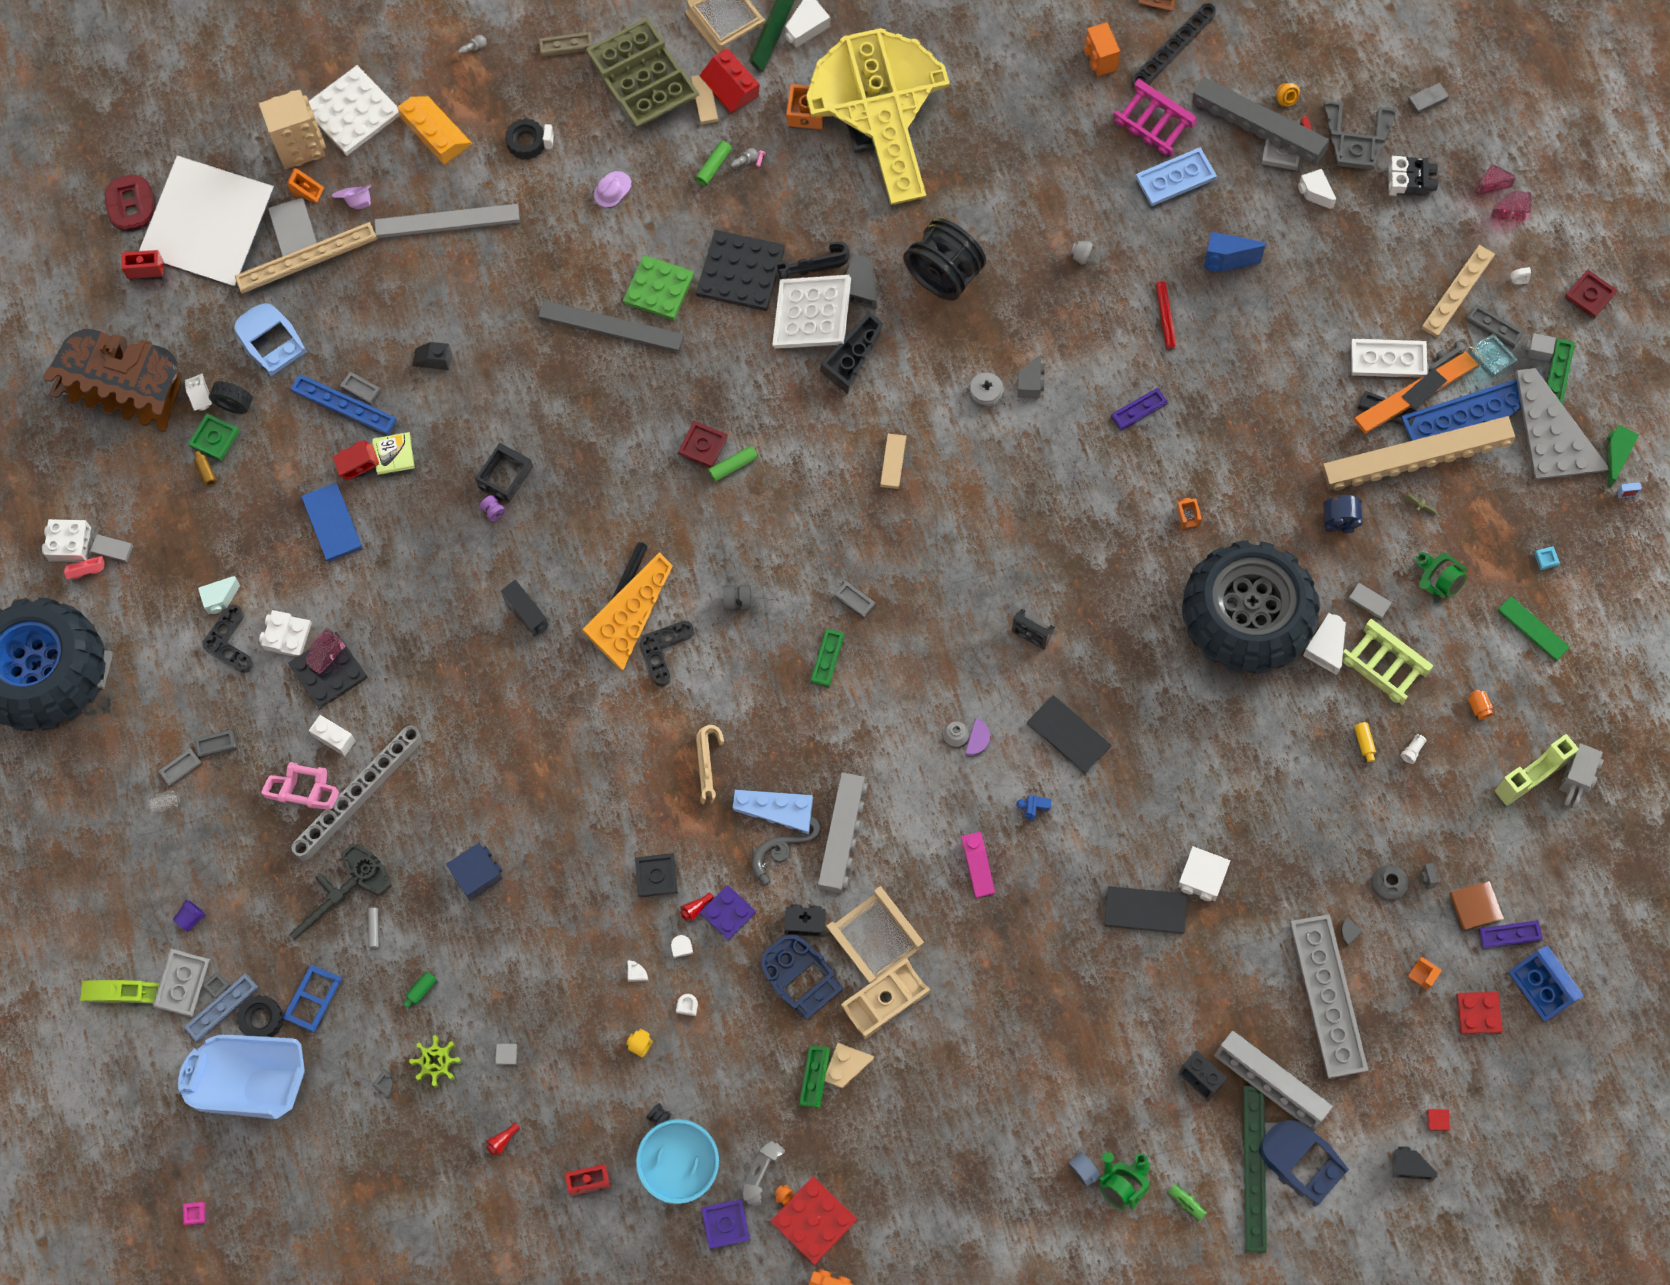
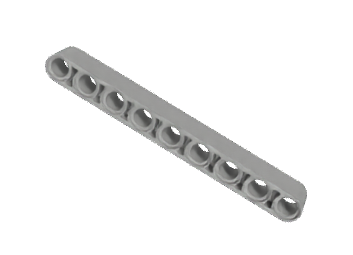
M415 726L405 727L337 797L333 808L330 810L325 809L294 841L292 852L299 860H309L422 743V736ZM416 734L414 739L408 740L409 735ZM397 748H403L401 753H394ZM383 762H389L386 768H381ZM376 776L374 781L367 782L368 777ZM356 790H362L359 796H353ZM348 804L347 809L340 810L341 805ZM329 818H334L332 824L326 825V821ZM320 832V836L317 839H312L314 833ZM301 847H307L304 853H298Z

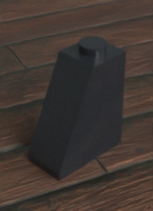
M516 579L501 590L506 606L533 636L541 634L547 629L549 625L547 618Z

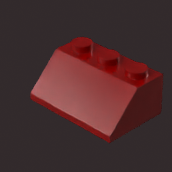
M728 48L713 56L699 75L730 113L735 112L759 97L760 84Z

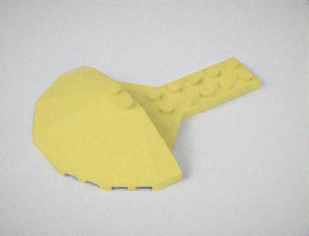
M880 28L843 36L822 59H819L806 100L811 117L821 115L835 116L872 138L890 204L895 205L926 197L908 128L928 95L948 87L950 83L944 64L939 63L930 51H927L920 45L918 40L905 38L901 34H893Z

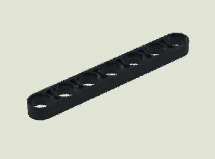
M1203 4L1134 74L1132 79L1134 89L1135 80L1138 78H1142L1146 84L1150 85L1214 19L1216 8L1213 4ZM1209 9L1212 11V14L1205 15L1203 11ZM1199 21L1201 25L1195 27L1192 25V22ZM1187 32L1190 34V37L1183 38L1180 34ZM1177 44L1179 48L1173 50L1169 47V45ZM1164 55L1167 57V60L1160 61L1158 57ZM1154 67L1156 72L1150 73L1147 71V68Z

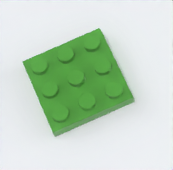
M643 255L623 299V303L674 321L693 280L694 271Z

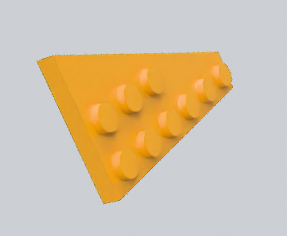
M660 552L581 630L620 671L624 670L660 590L664 586L673 567Z

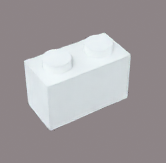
M319 715L309 729L313 738L344 757L356 742L351 733Z

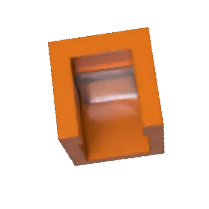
M1185 498L1177 503L1176 509L1181 530L1200 526L1202 518L1197 499Z

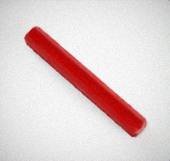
M1159 281L1156 283V291L1165 345L1167 349H1173L1176 347V340L1166 282Z

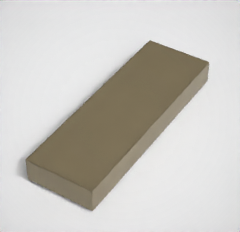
M591 32L541 38L539 39L541 57L586 51L588 47L593 45Z

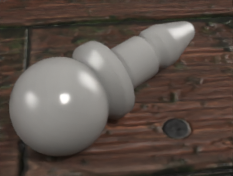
M477 35L470 39L468 44L462 46L458 53L483 49L487 44V40L483 35Z
M754 148L747 149L741 153V157L732 162L731 166L738 167L743 163L755 162L759 156L758 151Z

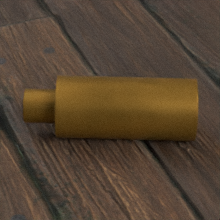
M196 451L193 461L204 486L210 487L215 485L217 479L207 456L202 455L201 451Z

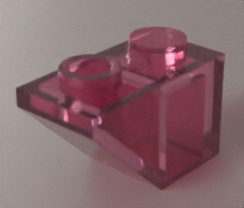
M1512 191L1494 205L1491 218L1499 220L1515 219L1516 221L1528 220L1531 213L1532 192Z
M326 628L313 642L305 663L320 674L344 649L345 645L342 639L329 628Z

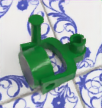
M1424 552L1418 553L1419 556L1416 555L1418 566L1425 571L1419 582L1421 589H1425L1433 596L1437 594L1444 600L1446 598L1445 595L1448 597L1454 596L1463 587L1467 579L1466 572L1468 569L1449 554L1441 553L1435 559ZM1451 561L1455 565H1450L1441 573L1436 582V588L1433 587L1430 581L1435 571L1444 562Z
M1106 1152L1102 1155L1105 1174L1099 1179L1102 1193L1113 1206L1124 1209L1129 1204V1208L1133 1210L1150 1189L1149 1180L1146 1178L1150 1172L1148 1157L1140 1153L1135 1156V1161L1130 1166L1122 1162H1118L1113 1166L1114 1155ZM1116 1174H1124L1132 1178L1141 1188L1135 1193L1132 1185L1125 1178Z

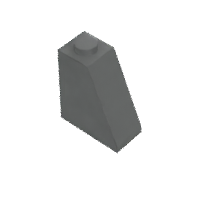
M853 254L846 274L851 277L849 302L876 309L877 296L871 258L862 254Z

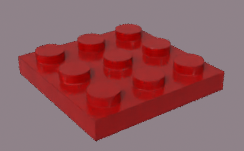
M812 1176L775 1215L770 1223L812 1264L816 1265L858 1219Z

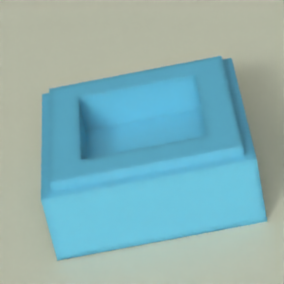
M1554 546L1534 552L1540 570L1559 566L1560 562Z

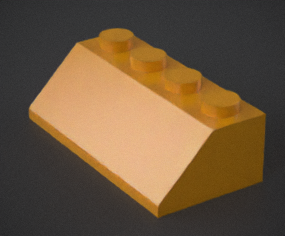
M428 96L410 97L397 107L400 118L443 165L472 145L470 140Z

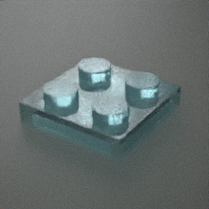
M1494 334L1467 350V353L1491 378L1515 365L1518 361Z

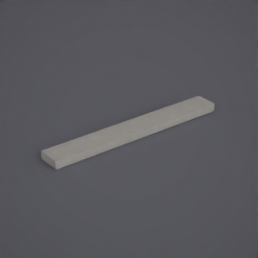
M510 204L375 219L376 237L384 238L520 223L519 205Z

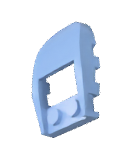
M260 304L241 315L235 323L236 336L242 344L244 351L260 367L263 366L270 376H273L307 352L292 324L271 304ZM281 322L292 338L262 358L251 342Z

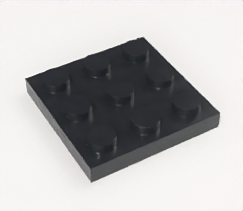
M337 632L288 663L319 710L368 678Z

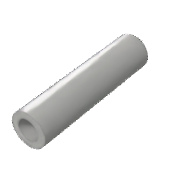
M368 908V948L370 949L378 948V908Z

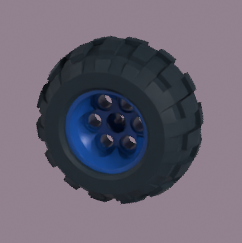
M39 597L35 601H30L26 598L13 601L11 607L4 610L0 608V724L20 731H33L37 728L46 731L55 729L61 725L60 722L67 719L73 721L82 714L81 709L87 702L92 703L99 693L97 685L104 679L105 649L101 637L92 623L76 608L64 603L60 604L56 600ZM43 644L41 649L36 650L39 645ZM25 653L22 658H18L20 654ZM57 654V657L51 660L52 656ZM22 671L20 676L15 677L18 672Z

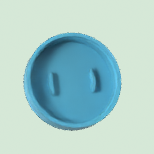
M685 1119L667 1120L654 1126L641 1141L636 1159L637 1172L643 1186L654 1197L668 1203L690 1202L702 1196L713 1184L719 1167L718 1150L711 1135L697 1123Z

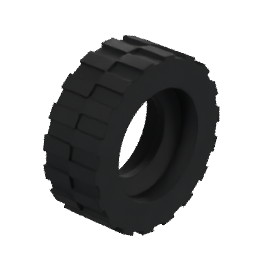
M524 118L518 119L508 126L505 140L508 150L514 157L529 160L542 153V150L545 148L543 142L544 131L538 122H535L533 119ZM523 132H530L534 135V141L529 146H521L517 142L518 135Z
M216 381L209 394V400L224 410L236 414H244L248 412L253 396L247 390L233 383Z
M251 996L238 1008L236 1021L239 1025L238 1028L245 1036L274 1037L275 1034L279 1033V1029L282 1028V1021L284 1020L283 1011L268 996ZM257 1009H265L270 1015L268 1024L262 1028L254 1027L250 1021L251 1014Z

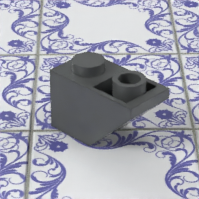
M1037 356L1018 373L1017 397L1040 398V391H1044V380H1041V374L1044 375L1045 363H1041V356Z

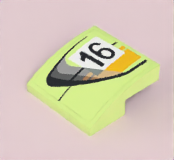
M409 432L373 439V446L379 461V465L376 466L378 475L415 468Z

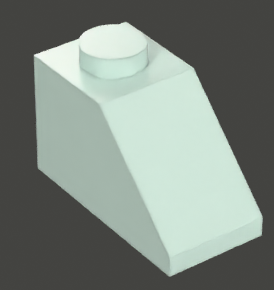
M235 576L198 588L204 609L208 614H218L229 606L240 587Z

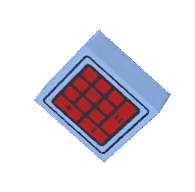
M1622 484L1617 491L1618 498L1636 497L1642 489L1641 484Z

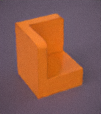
M1420 957L1409 973L1408 978L1424 989L1429 990L1442 970L1425 958Z

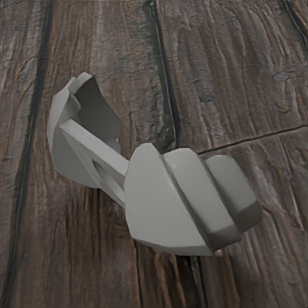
M771 1141L764 1145L757 1153L754 1164L743 1184L742 1196L743 1200L747 1201L748 1204L753 1206L761 1204L760 1193L762 1188L758 1185L770 1160H776L777 1157L785 1152L784 1148L778 1143ZM761 1166L760 1172L755 1175L756 1169Z

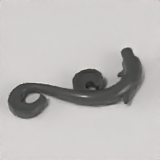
M811 817L810 826L813 828V832L809 836H780L765 841L758 849L753 846L751 867L756 879L760 880L764 886L771 882L764 870L766 863L762 864L763 857L771 848L779 847L780 851L772 850V858L777 862L785 861L790 854L787 844L808 842L819 836L821 826L818 820Z

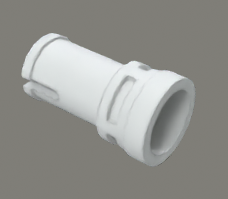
M1416 734L1410 745L1401 753V758L1407 763L1414 764L1419 751L1427 741L1426 738Z

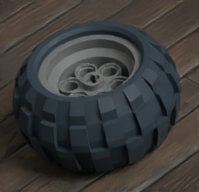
M1248 540L1232 543L1230 547L1224 548L1222 546L1207 555V558L1196 565L1190 574L1184 590L1182 615L1188 628L1189 637L1195 646L1198 645L1203 650L1204 657L1215 664L1218 661L1228 666L1227 671L1240 674L1241 670L1253 672V675L1269 672L1272 668H1281L1289 664L1308 646L1318 624L1320 610L1319 595L1315 591L1314 581L1308 570L1298 565V559L1288 551L1282 553L1274 549V544L1263 541L1260 542V545L1250 544ZM1243 589L1246 590V592H1244V593H1241V592L1238 591V590H1243ZM1227 603H1234L1236 607L1231 608ZM1271 605L1275 610H1268L1266 606ZM1242 619L1245 621V624H1239L1236 620ZM1261 620L1265 625H1258L1256 621Z

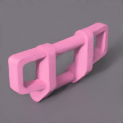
M290 762L287 766L286 777L269 776L262 789V794L267 799L282 803L293 802L307 805L309 808L330 810L333 808L339 791L334 786L326 785V768L319 767L316 769L299 766L297 763ZM298 773L316 776V783L309 797L292 794L297 783ZM274 783H284L279 794L270 793ZM324 791L332 792L327 802H319Z

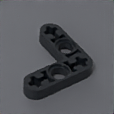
M230 605L204 639L203 647L210 655L239 672L246 673L253 667L252 659L246 653L227 643L243 620L244 613L238 605ZM237 611L238 616H237V617H236V616H233V617H232V616H231V613H232V612L235 613V612ZM221 626H228V631L226 633H219V628ZM215 642L216 647L210 648L209 643ZM226 650L233 651V655L230 658L223 657V653ZM237 657L239 660L243 662L246 660L248 664L246 666H241V664L236 660Z
M681 621L642 636L640 640L651 675L658 686H666L671 680L670 672L661 649L692 638L694 629L689 621ZM683 627L689 629L687 634L682 632ZM674 630H677V633H678V637H677V638H676V635H675ZM668 632L673 637L670 641H664L662 635ZM647 640L652 642L654 651L650 652L649 646L645 645ZM653 656H659L661 661L658 664H652L650 659ZM661 668L665 680L661 681L657 669Z

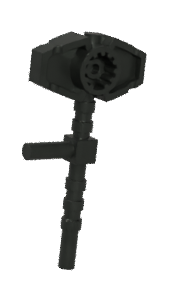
M352 843L342 852L346 868L352 877L340 889H337L330 884L322 873L318 874L315 879L329 893L327 895L329 899L322 903L317 910H314L309 917H306L289 935L295 940L307 928L311 927L316 920H319L324 913L326 914L334 904L338 906L346 899L344 895L348 894L358 884L366 890L382 896L392 886L386 868L381 861L370 851Z

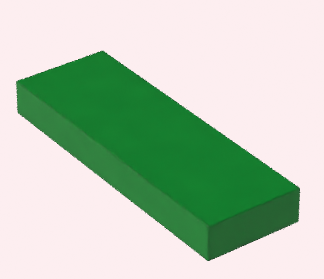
M830 629L825 630L811 678L812 684L830 687L845 636L844 633Z
M809 1046L799 1106L820 1108L830 1048Z

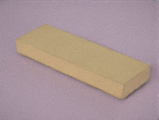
M699 75L692 76V83L699 92V96L695 97L701 125L718 122L712 90Z
M888 434L880 487L899 489L906 444L905 435Z

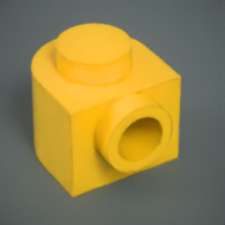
M642 1029L636 1031L635 1034H631L626 1043L628 1050L643 1058L653 1043L649 1037L650 1034Z

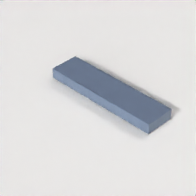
M245 973L185 1025V1030L198 1043L260 988Z

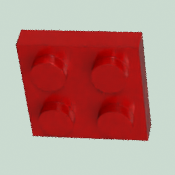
M1498 992L1456 994L1460 1034H1493L1503 1032Z

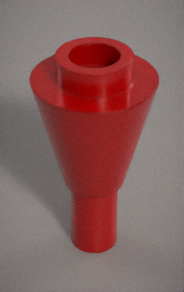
M709 892L701 899L680 906L682 918L685 921L693 922L705 905L714 899L713 895Z
M514 1122L506 1131L486 1140V1149L493 1156L495 1154L500 1156L511 1136L520 1127Z

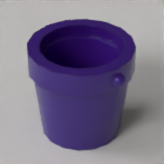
M186 899L173 918V921L188 932L206 914Z

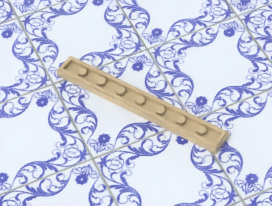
M368 222L234 277L241 293H245L375 241L377 237L371 223Z

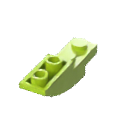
M132 980L82 981L80 1002L154 1004L160 983Z

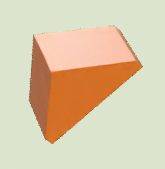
M297 168L293 169L287 182L292 196L314 203L318 202L324 189L322 185Z

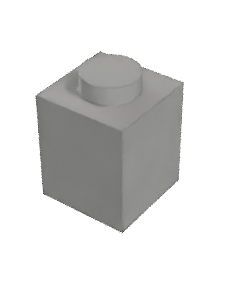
M1533 333L1531 339H1527L1525 350L1528 351L1527 358L1549 362L1553 355L1556 338Z

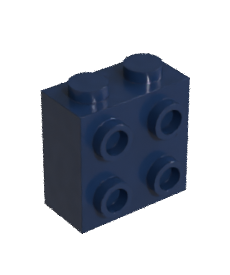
M480 843L446 864L469 901L503 879L500 875L503 872L497 861L495 863L491 861V852L487 846L482 847Z

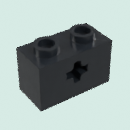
M792 904L790 907H786L785 935L825 937L826 909H822L821 906L817 905L803 908L799 904ZM804 917H808L807 923H803Z

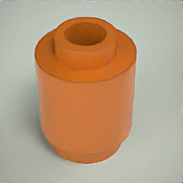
M1476 690L1470 693V697L1467 700L1475 717L1483 720L1492 716L1493 707L1486 692Z

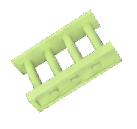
M1370 619L1363 630L1366 632L1365 637L1351 653L1346 649L1343 651L1342 661L1346 666L1354 668L1387 693L1393 702L1403 705L1408 697L1404 692L1418 675L1426 677L1434 665L1373 619ZM1371 640L1378 641L1382 647L1367 664L1357 658ZM1388 651H1391L1397 656V659L1381 676L1373 668ZM1403 663H1407L1413 670L1402 684L1396 688L1388 681Z

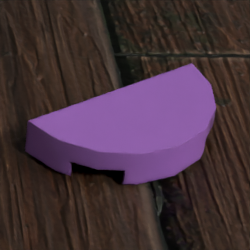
M977 718L965 753L966 756H975V754L986 750L990 741V732L987 725Z

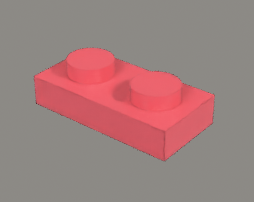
M103 556L66 565L64 570L66 579H79L85 574H97L104 569L105 561Z

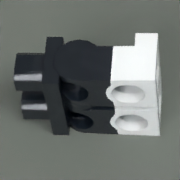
M1392 156L1388 164L1389 195L1396 196L1397 193H1409L1425 196L1427 191H1436L1438 179H1429V176L1437 175L1438 164L1429 163L1428 158Z

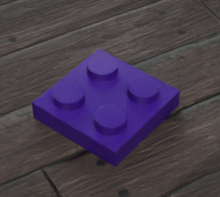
M729 885L700 912V915L728 941L756 914V911Z
M742 1199L701 1207L709 1249L750 1241Z

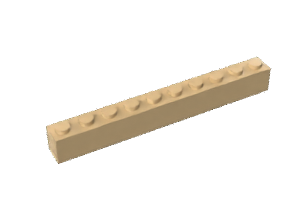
M1509 416L1324 463L1323 473L1329 491H1339L1344 489L1345 486H1359L1365 481H1378L1388 475L1394 477L1401 472H1413L1423 466L1433 467L1439 462H1452L1462 456L1468 458L1475 453H1487L1497 447L1507 448L1513 444L1515 434Z

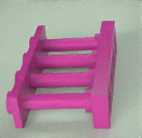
M1138 79L1134 84L1136 95L1122 113L1117 110L1113 112L1114 121L1121 127L1123 125L1127 127L1134 136L1139 135L1142 137L1146 144L1157 147L1161 154L1172 157L1173 148L1171 145L1185 127L1189 126L1193 129L1196 126L1197 117ZM1142 98H1147L1151 104L1135 123L1127 118ZM1160 107L1165 110V114L1151 132L1142 128L1156 108ZM1170 118H1177L1180 123L1165 142L1156 137Z

